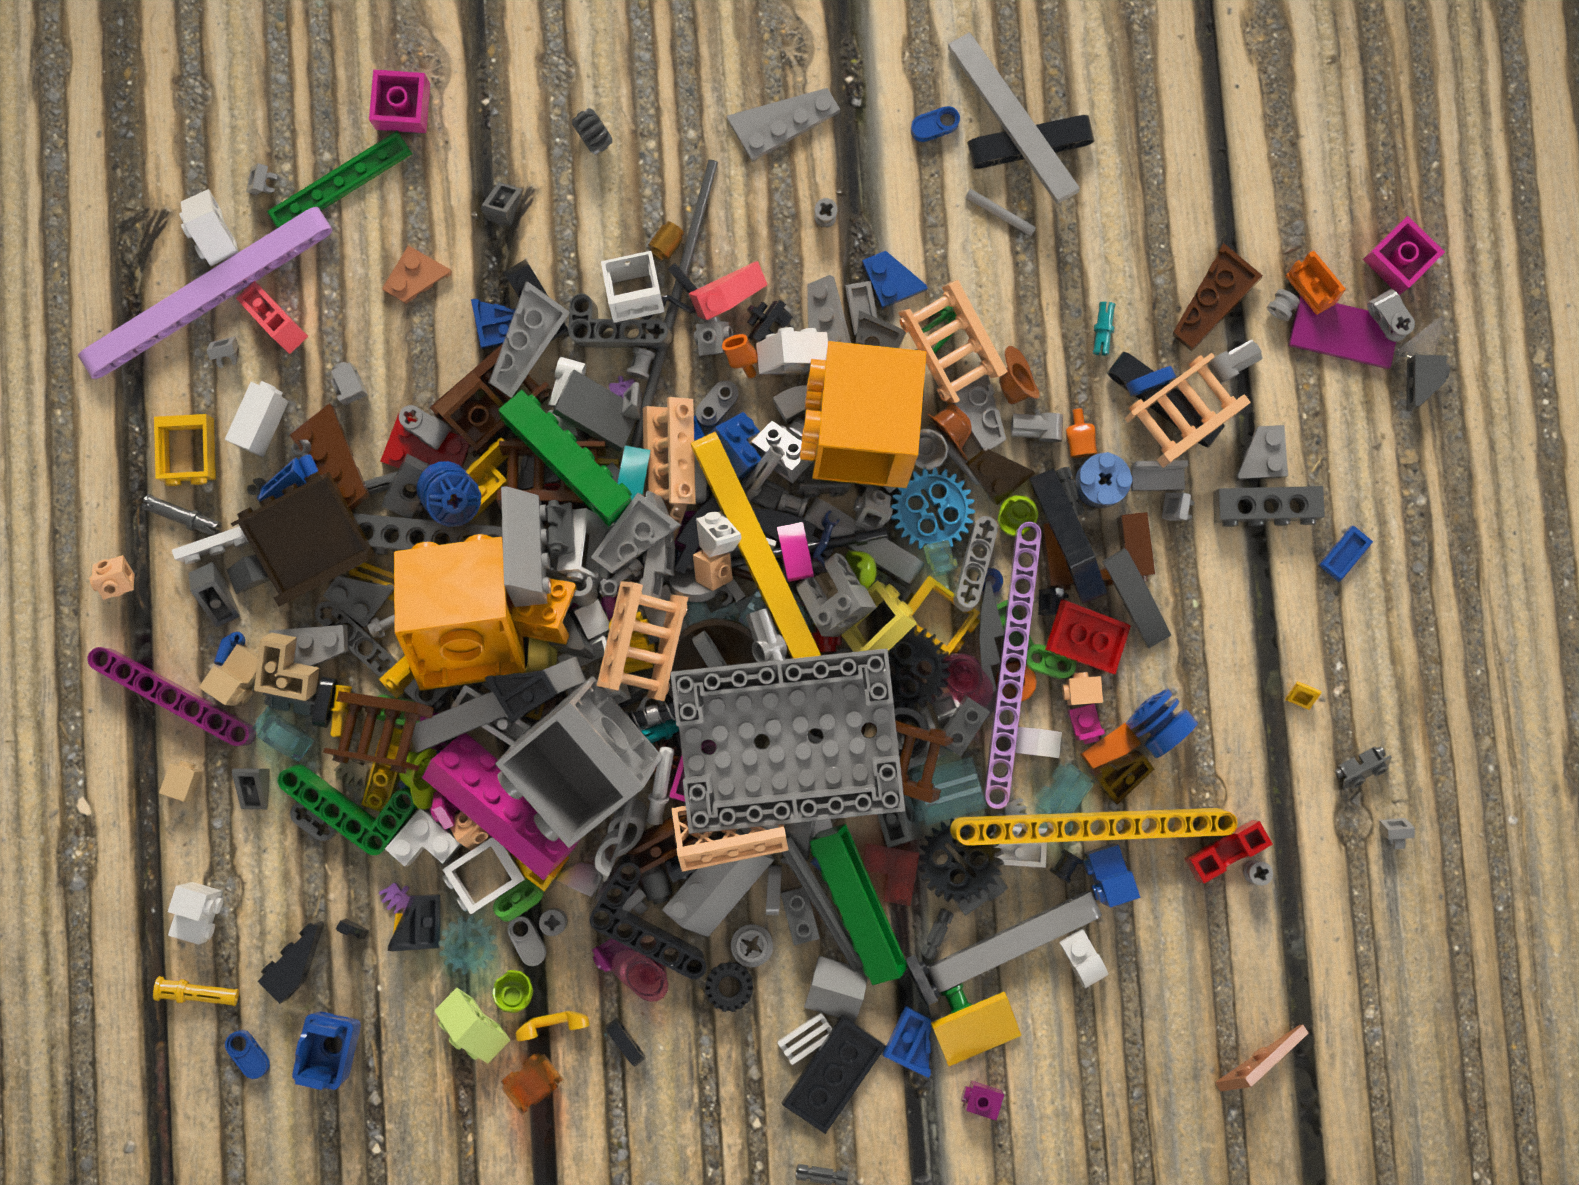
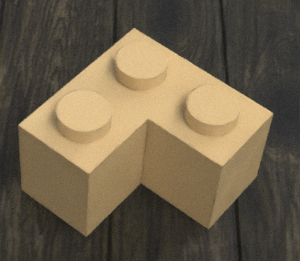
M271 632L260 639L254 691L306 701L316 693L319 668L294 663L297 637Z
M237 644L222 666L214 665L199 688L224 705L241 706L246 704L253 695L252 688L255 686L258 654L246 646Z

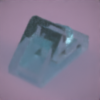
M948 540L924 546L928 576L933 578L956 571L958 568L956 557L952 556Z

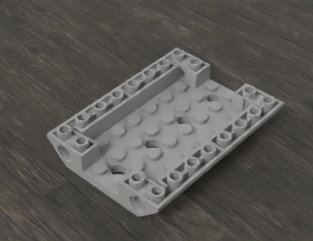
M888 648L670 672L676 725L679 726L685 774L683 787L689 834L905 811ZM870 722L876 725L877 733L873 737H866L862 734L861 728L865 723ZM813 728H818L823 732L824 737L822 741L813 743L808 738V732ZM757 735H767L770 739V745L764 749L758 748L754 741ZM703 741H714L717 747L716 751L713 754L704 753L701 748Z

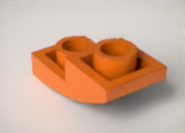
M1125 722L1080 755L1092 770L1128 754L1139 746L1141 742Z

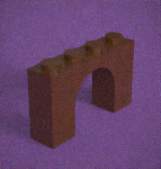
M1148 513L1121 515L1117 518L1120 550L1127 549L1144 582H1147L1148 577L1155 575ZM1044 523L1040 526L1047 587L1064 589V591L1071 590L1070 585H1074L1067 562L1049 523ZM1100 570L1103 582L1106 581L1107 586H1113V581L1107 570Z

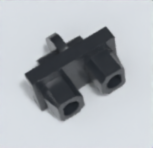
M778 300V302L773 301L765 313L763 312L768 307L766 303L761 302L757 308L750 305L747 311L752 316L747 323L753 327L758 320L759 322L747 338L752 342H760L766 339V335L775 334L769 329L773 322L781 328H785L793 318L784 308L786 304L781 300Z

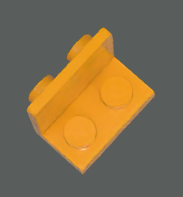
M550 579L551 593L547 594V604L514 606L511 618L518 636L566 645L570 635L563 624V620L577 587L572 582Z

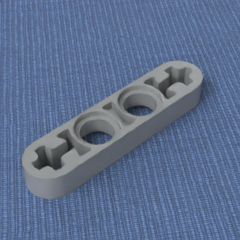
M988 516L980 517L972 527L953 601L955 606L964 612L971 611L980 600L997 536L998 525L993 518ZM983 525H986L987 530L989 532L985 535L983 540L980 539L983 533V528L981 527ZM979 546L983 548L985 557H976L973 554V547ZM969 569L977 571L979 580L971 581L967 577L966 571ZM968 588H972L968 596L971 601L967 604L964 602L965 598L963 595L967 592Z

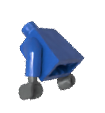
M306 439L300 440L303 445L302 451H300L297 444H293L291 451L295 455H300L301 458L299 460L294 458L267 483L263 478L253 479L256 486L253 484L248 485L247 492L251 495L257 494V500L260 502L274 495L275 499L283 496L284 494L281 490L295 483L298 487L306 484L304 478L318 471L312 455H308L311 450L310 442Z

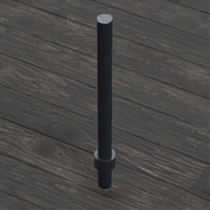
M886 527L869 531L861 529L854 531V534L830 538L825 550L853 544L861 546L866 545L868 541L888 538ZM820 540L807 543L809 553L815 551ZM781 548L772 550L776 560L783 558ZM743 556L731 558L733 568L746 566Z

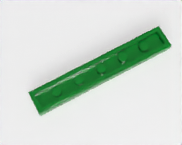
M397 130L271 208L267 213L276 227L279 228L310 208L318 207L322 211L412 155V152Z

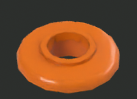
M1019 661L1005 664L1006 669L1011 673L1016 672L1020 666ZM1025 666L1021 702L1032 696L1037 685L1036 674L1027 666ZM998 671V673H997V675H996V680H995L996 688H997V682H998V674H999V671ZM1006 684L1002 689V694L1005 698L1011 699L1016 695V690L1012 689L1009 684Z

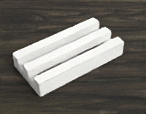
M820 1012L777 1041V1043L793 1065L820 1047L829 1035L832 1027L823 1013ZM821 1020L823 1023L821 1026L790 1047H787L786 1043ZM824 1030L828 1031V1033L793 1056V1051Z

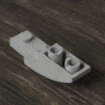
M646 491L645 497L668 514L662 497L651 491ZM673 532L644 553V575L639 583L643 585L641 591L643 595L661 599L664 575L674 576L675 542Z

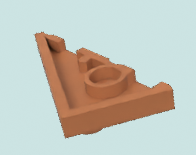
M1303 1024L1298 1025L1269 1046L1255 1051L1252 1054L1253 1057L1224 1075L1215 1084L1221 1092L1252 1087L1309 1034Z

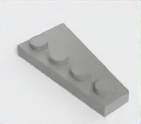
M828 88L727 115L726 118L750 160L753 162L840 113V108Z
M828 275L807 284L808 328H816L817 332H827L828 341L851 343L835 278Z
M528 281L525 282L489 380V384L509 398L513 397L570 313Z

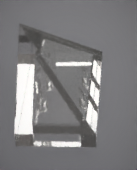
M1441 315L1394 353L1397 356L1409 358L1415 354L1435 355L1445 318Z

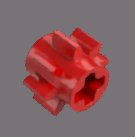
M817 626L816 633H811L819 652H836V645H842L841 635L839 637L822 636Z

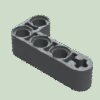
M579 293L570 300L568 332L571 339L581 347L665 348L672 341L671 330L661 320L629 319L613 323V319H598L597 305L588 295ZM586 302L589 303L587 311L579 313L580 305ZM587 328V335L583 338H578L579 330ZM608 328H613L612 336L604 339L602 336L603 332ZM639 329L636 338L628 339L630 330ZM661 329L664 334H660L659 339H657L653 334H658Z

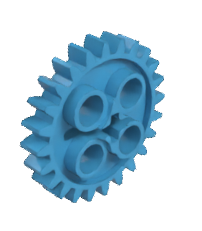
M923 468L922 476H919L914 471L912 473L913 480H909L907 488L897 487L901 495L895 494L892 496V499L898 502V504L890 506L894 511H897V514L891 516V520H899L894 529L904 530L900 538L909 536L908 545H912L917 541L918 550H921L924 544L927 545L929 552L932 551L934 545H937L938 550L942 551L943 543H946L951 548L953 547L952 539L958 542L962 540L959 532L963 534L969 532L964 525L973 524V520L967 517L975 513V510L968 508L969 505L974 503V499L966 498L971 490L963 491L961 489L965 481L956 483L957 474L948 478L947 469L941 475L938 474L937 468L933 469L932 474H928V471ZM935 486L942 487L945 491V497L941 499L935 498L931 492L932 488ZM921 489H925L930 504L933 507L937 506L939 508L936 515L944 526V530H940L934 514L927 513L926 510L929 508V504L922 495ZM911 498L920 499L922 508L919 510L911 509L908 505V500ZM947 509H952L955 511L957 519L953 522H948L945 520L943 512ZM925 520L930 521L934 527L933 532H922L920 523Z

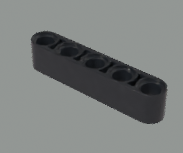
M1079 115L1036 125L1055 153L1085 147L1095 141L1088 115ZM1006 131L976 137L967 142L974 169L1025 159Z
M1122 352L1107 374L1113 381L1128 391L1126 387L1128 382L1154 371L1133 355ZM1170 383L1164 384L1147 392L1141 393L1139 395H1136L1135 397L1139 400L1142 399V401L1145 402ZM1175 388L1166 394L1191 427L1194 425L1198 429L1203 425L1201 422L1203 418L1179 389ZM1158 401L1150 406L1151 409L1176 426ZM1222 424L1198 443L1209 448L1225 425Z

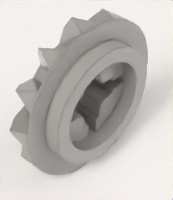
M755 924L745 925L734 933L731 940V951L734 958L740 964L747 967H757L764 964L770 958L773 951V941L771 935L764 927ZM759 936L756 945L762 952L753 949L751 953L749 952L748 955H745L747 945L742 939L752 941L753 938Z

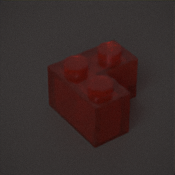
M866 842L862 860L866 871L887 874L882 899L885 902L911 905L919 852L896 847L888 848L885 845Z

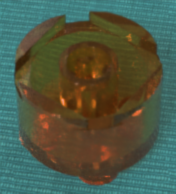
M539 1053L537 1055L533 1054L522 1063L524 1068L520 1072L516 1071L514 1073L513 1071L501 1081L503 1092L521 1115L528 1111L527 1108L532 1104L536 1106L558 1087L557 1084L564 1081L545 1054L542 1056Z

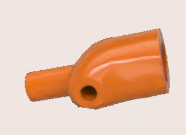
M738 334L725 339L722 343V349L727 356L730 367L733 369L743 368L748 378L755 377L757 373L753 364L757 363L758 356L747 336Z
M1082 408L1072 410L1074 425L1066 429L1070 458L1096 455L1095 426L1084 422Z

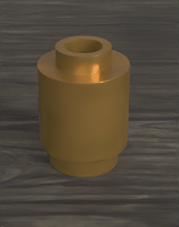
M667 221L665 225H661L648 244L653 257L659 261L663 259L669 260L683 241L684 231L670 221Z

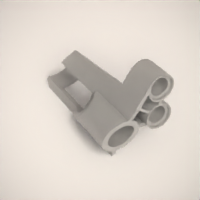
M639 792L613 812L614 815L608 827V834L602 840L595 856L596 869L603 876L604 882L612 870L616 857L627 853L638 843L647 824L648 810L646 805L638 800ZM633 823L636 827L629 828L628 824ZM614 844L616 847L610 861H608L605 857V849Z

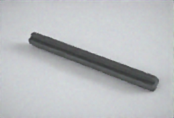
M790 836L786 837L789 850L783 851L782 854L853 970L861 969L863 963L859 954L853 948L850 934L844 927L796 844Z

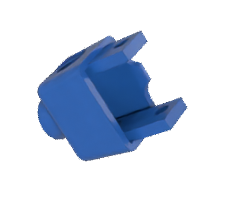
M322 1011L308 1015L305 1019L295 1052V1064L292 1073L295 1084L319 1090L324 1088L337 1089L350 1075L361 1028L360 1021ZM337 1036L342 1041V1048L339 1053L334 1054L327 1049L326 1039Z

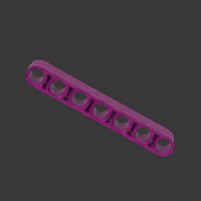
M96 647L89 652L87 657L88 664L95 671L234 746H248L255 740L256 730L250 723L120 652L104 647ZM103 653H106L108 661L102 666L100 657ZM128 665L131 673L128 678H124L122 671ZM148 678H152L154 682L153 688L150 691L145 687ZM174 690L177 698L171 704L168 700V694ZM196 702L200 710L196 716H193L191 706ZM217 715H220L223 723L217 729L213 724V720ZM240 727L245 730L246 734L242 741H239L236 737V732Z

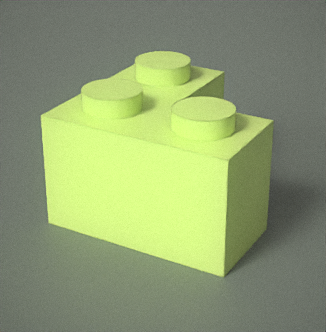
M458 988L434 1010L440 1019L438 1022L439 1026L450 1035L448 1038L449 1042L458 1050L461 1048L465 1049L467 1054L474 1060L479 1058L488 1064L510 1041L501 1025L483 1014L475 1000Z

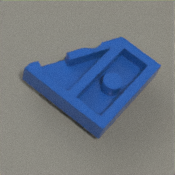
M887 251L862 260V265L869 281H871V286L881 309L925 292L928 289L923 281Z
M471 299L481 348L487 349L502 345L515 309L481 302L478 299Z

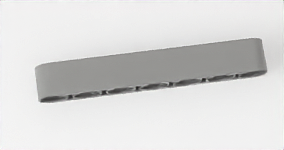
M577 657L542 670L546 671L558 693L567 691L586 681ZM492 691L432 716V718L416 723L412 743L416 753L507 715Z
M1086 891L928 965L927 969L930 978L939 992L945 991L1100 918L1102 914L1092 892Z

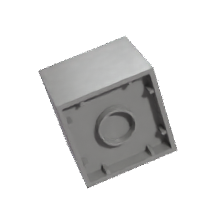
M591 676L522 733L495 763L501 770L498 773V780L502 788L514 799H520L524 796L538 812L534 815V821L541 833L551 841H556L560 838L568 848L641 791L662 758V755L603 687L597 686L598 681L594 676Z

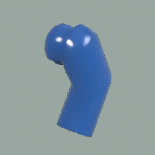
M233 632L221 640L214 664L222 666L237 644L244 646L245 637L241 632Z

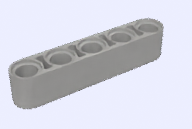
M817 497L803 518L816 525L817 530L823 533L825 528L821 524V519L827 511L831 510L832 513L828 516V519L831 522H836L838 519L840 521L832 529L830 538L854 534V531L864 529L855 525V519ZM886 538L868 541L866 545L861 546L856 544L844 546L849 550L867 552L874 558L878 568L909 586L913 584L924 566V562Z

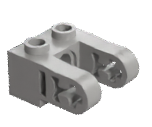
M835 553L825 561V567L838 590V593L828 600L813 577L802 579L796 584L797 591L820 634L826 637H839L877 608L865 586L859 583L847 560L841 554Z

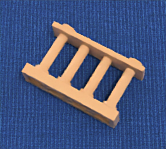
M959 280L952 281L943 286V297L913 314L910 308L898 313L901 317L899 322L906 333L909 332L919 351H926V365L938 385L937 392L944 402L947 401L948 404L960 401L956 392L985 374L990 376V378H996L1008 372ZM947 306L952 307L957 315L955 317L956 320L925 337L918 323ZM959 329L965 330L969 337L968 343L938 360L931 346ZM972 352L977 353L982 361L980 366L950 383L943 369Z
M1212 353L1205 358L1202 355L1198 356L1188 364L1191 368L1145 402L1140 399L1128 408L1131 412L1125 418L1127 423L1138 416L1162 447L1163 455L1157 459L1162 468L1251 403L1245 394L1237 400L1234 396L1230 397L1206 366L1215 357ZM1196 372L1199 373L1222 403L1221 407L1223 410L1217 415L1214 411L1211 412L1186 381ZM1178 387L1203 418L1201 420L1203 425L1198 429L1194 425L1191 427L1166 394ZM1157 401L1183 433L1181 434L1183 440L1177 444L1174 440H1169L1146 410Z
M668 397L667 407H643V449L651 450L644 497L646 496V491H651L661 496L667 511L670 504H696L695 455L690 444L694 442L693 399Z
M621 581L597 686L619 691L621 683L648 689L647 698L665 701V696L670 687V672L674 662L682 622L687 613L688 597L670 595L669 601L643 595L641 592L643 585ZM643 605L666 611L663 627L637 621L635 617L638 606ZM636 631L660 637L657 653L630 647L629 643L632 632ZM630 657L654 663L651 679L624 673L623 669L626 658Z

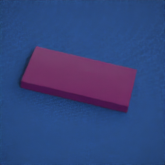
M1301 295L1298 297L1300 304L1295 311L1288 346L1384 369L1391 368L1396 342L1389 340L1368 310L1336 303L1316 315Z

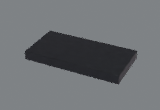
M842 1015L781 1102L782 1105L826 1134L886 1048L885 1043Z

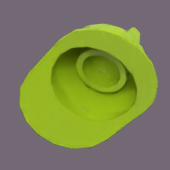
M431 748L424 749L418 753L409 751L406 762L418 765L419 770L407 769L406 774L399 773L402 782L411 789L413 803L422 810L432 806L434 792H437L433 786L422 778L431 759L437 755V752Z

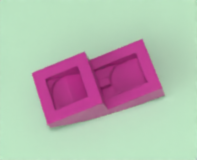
M803 522L777 527L788 582L814 577Z

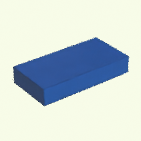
M1352 525L1318 566L1340 582L1373 541Z

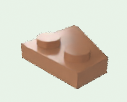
M408 245L382 290L407 304L415 299L419 293L432 288L433 284L440 279L449 277L452 271Z

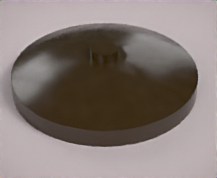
M723 618L705 619L688 626L679 635L671 672L708 668L692 640L693 637L703 631L712 639L727 666L756 663L757 661L752 653L754 640L750 629L736 621ZM670 675V679H669L670 687H669L668 693H669L670 697L672 698V700H674V699H673V690H672L671 675Z

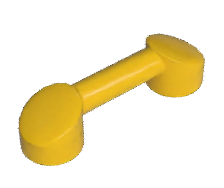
M565 1011L532 1018L515 1032L516 1040L524 1041L538 1037L536 1028L565 1022L568 1023L569 1030L590 1026L589 1018L587 1015L575 1011Z

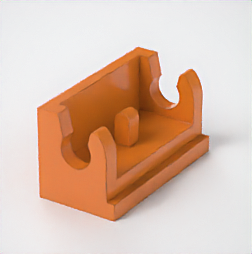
M1315 251L1308 253L1303 262H1300V260L1296 261L1285 276L1316 315L1335 305L1346 290Z

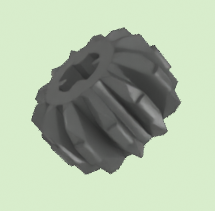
M588 108L585 111H581L572 119V125L591 153L596 155L600 151L603 152L613 143L610 133L593 109Z

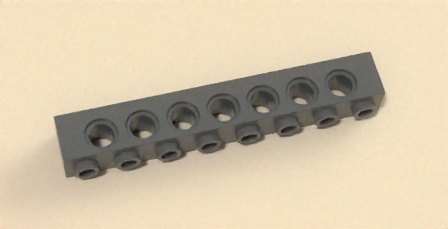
M353 513L364 535H366L368 530L373 529V537L368 542L375 554L388 555V551L394 552L411 549L416 545V537L422 533L424 534L423 542H433L441 545V540L445 536L450 537L449 544L465 542L468 537L478 534L488 535L492 538L502 536L503 538L502 527L463 524L456 527H447L432 520ZM398 531V540L391 543L390 537L392 533ZM545 545V553H548L550 558L551 549L548 548V545Z

